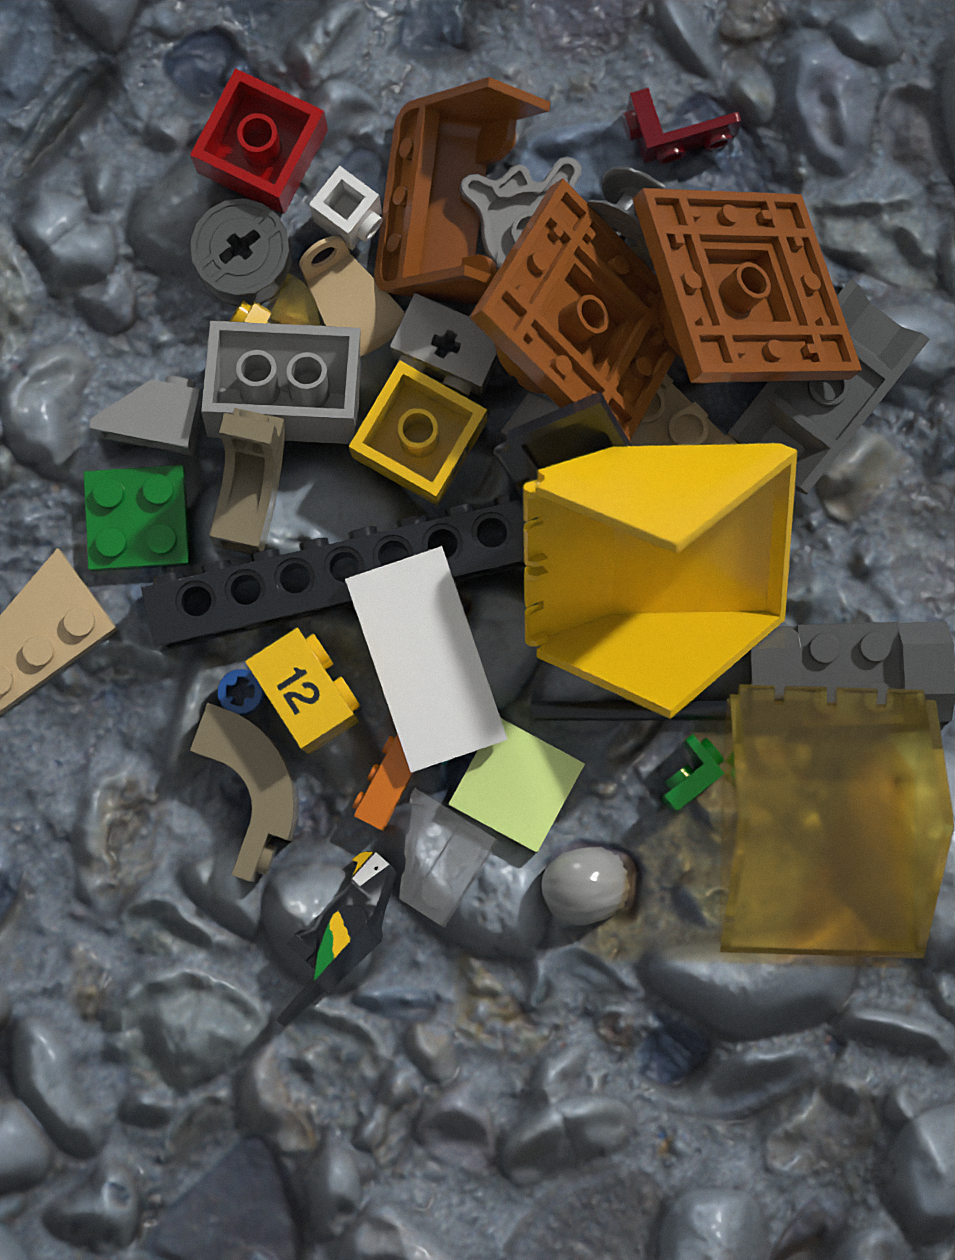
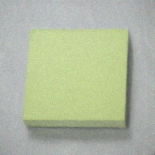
M500 718L508 740L477 750L448 805L537 853L585 763Z

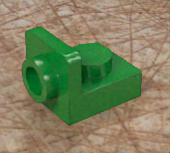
M692 734L682 743L700 767L693 771L689 764H687L665 782L670 791L661 799L673 814L725 774L719 766L725 761L724 758L706 737L699 742L695 735Z

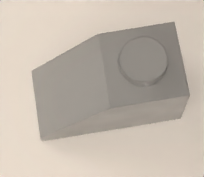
M166 376L165 382L149 380L92 417L89 429L97 438L194 457L202 420L203 394L200 389L194 388L195 382L186 378Z

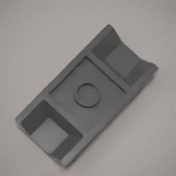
M852 279L839 292L837 298L862 371L850 380L768 381L727 433L738 444L780 443L796 449L795 490L806 495L930 340L921 332L901 327L871 304L859 284Z
M872 622L778 626L749 651L751 681L750 728L952 721L955 704L954 643L947 622Z

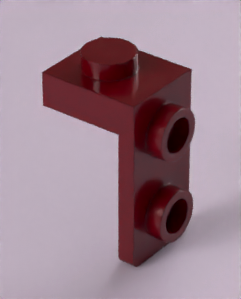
M649 88L630 93L627 111L622 112V120L629 141L637 140L644 164L655 160L658 161V164L672 163L683 158L686 155V151L702 146L707 151L725 147L733 141V137L738 135L741 125L739 112H735L663 133Z

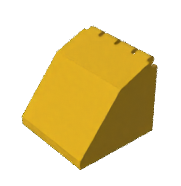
M780 443L610 447L538 470V479L526 483L523 487L524 520L527 522L524 525V563L527 565L524 568V605L527 607L524 612L525 643L532 647L540 646L537 649V658L671 719L785 621L797 450Z

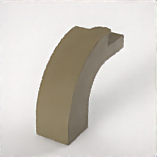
M234 408L233 414L224 413L219 431L225 447V465L219 500L209 536L214 547L252 555L265 550L282 469L285 422L282 418Z
M207 703L190 751L228 765L245 782L251 797L252 815L231 875L250 882H256L259 873L267 876L274 860L277 847L270 845L272 836L275 835L289 841L293 839L298 814V800L294 778L282 752L266 733L242 716Z

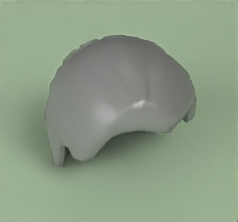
M603 847L579 848L564 852L548 865L543 874V899L555 918L569 924L585 926L605 920L615 915L619 909L625 906L628 891L631 889L628 883V871L623 867V862L618 855H614L613 852Z

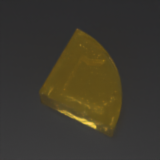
M288 273L269 317L270 321L275 324L320 326L318 306L312 292L300 279Z

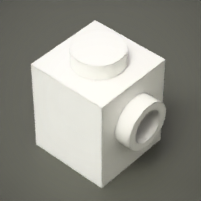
M341 166L336 169L309 203L313 221L332 236L342 237L347 247L351 250L354 249L360 240L364 242L369 241L379 229L383 220L380 217L382 209L379 194Z

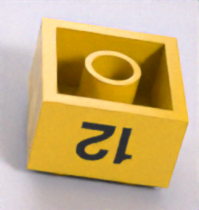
M399 360L349 445L350 453L355 460L438 506L487 423V409Z
M296 628L245 661L300 748L309 755L359 723L353 711L361 707L342 676L335 681L329 676L326 669L334 665L315 634L305 638L300 630Z

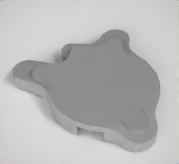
M570 157L559 159L542 182L533 181L527 167L520 164L513 166L498 180H490L478 174H469L460 183V195L462 199L474 208L480 219L481 241L485 255L493 259L497 270L503 264L549 187L564 178L573 189L575 188L582 169L577 160Z

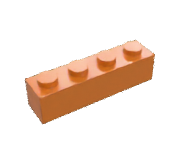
M398 733L396 737L389 736L382 749V752L386 754L381 765L375 763L367 778L371 782L366 793L360 791L352 806L356 810L355 817L381 831H384L414 772H410Z

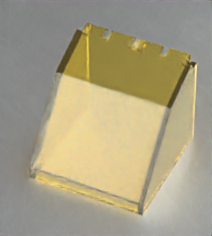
M739 684L738 694H730V698L727 699L723 754L725 761L723 762L722 769L725 774L722 776L720 952L924 958L955 827L936 700H925L923 689L887 688L885 704H876L877 688L836 687L834 702H827V687L785 685L783 701H774L775 685Z

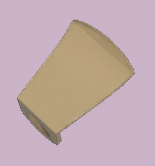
M330 236L312 245L303 254L299 266L325 325L360 328V357L380 348L395 336L405 315L404 311L387 292L377 287L375 279L350 254L347 244L342 237ZM329 247H335L333 253L328 258L319 263H311L320 251Z

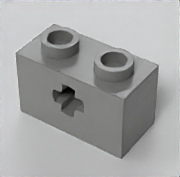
M414 293L390 345L392 358L398 360L397 364L400 360L423 374L428 373L443 380L442 384L466 398L469 397L470 392L482 397L499 360L494 342L469 316ZM448 341L453 342L455 353L449 352L445 359L438 356V347L444 348Z

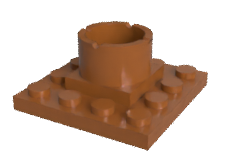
M564 178L549 187L469 317L494 342L502 366L510 376L518 379V384L533 393L546 394L559 408L601 391L629 441H631L677 354L669 345L663 333L664 325L660 323L658 308L663 294L657 276Z
M643 188L632 199L663 294L658 308L660 323L664 325L663 333L672 349L684 359L691 383L850 380L862 371L802 194Z

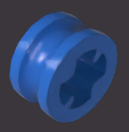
M237 669L227 673L220 680L218 686V698L222 706L240 716L256 712L263 704L265 692L253 673L248 670ZM240 679L250 680L247 686L250 689L255 687L254 698H245L243 706L233 705L236 699L232 696L228 698L229 687H238Z

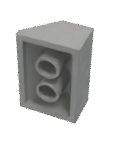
M210 321L201 410L207 437L221 438L219 431L224 413L233 414L234 408L284 419L285 441L350 444L357 433L360 328Z

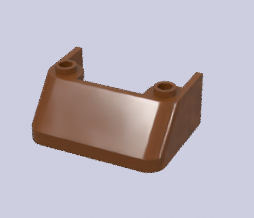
M487 77L411 100L401 108L393 129L382 211L383 220L380 226L374 272L375 283L380 290L398 296L413 297L414 293L430 300L478 304L496 275L497 267L493 259L481 254L476 255L480 219L474 208L462 199L460 183L469 174H478L486 177L487 165L501 161L514 148L517 120L549 112L550 101Z

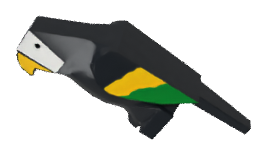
M365 851L352 858L356 867L350 885L328 903L313 928L299 930L287 943L315 970V975L276 1019L283 1027H286L324 991L328 994L382 942L384 915L397 872L376 852Z

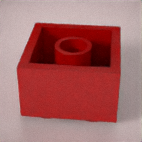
M235 68L190 156L198 174L285 215L328 132L324 110Z

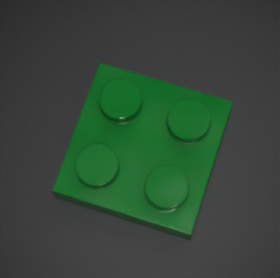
M183 465L84 471L88 570L91 572L191 565L186 472Z

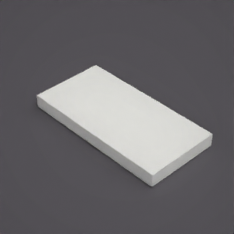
M442 546L345 579L411 773L508 740Z

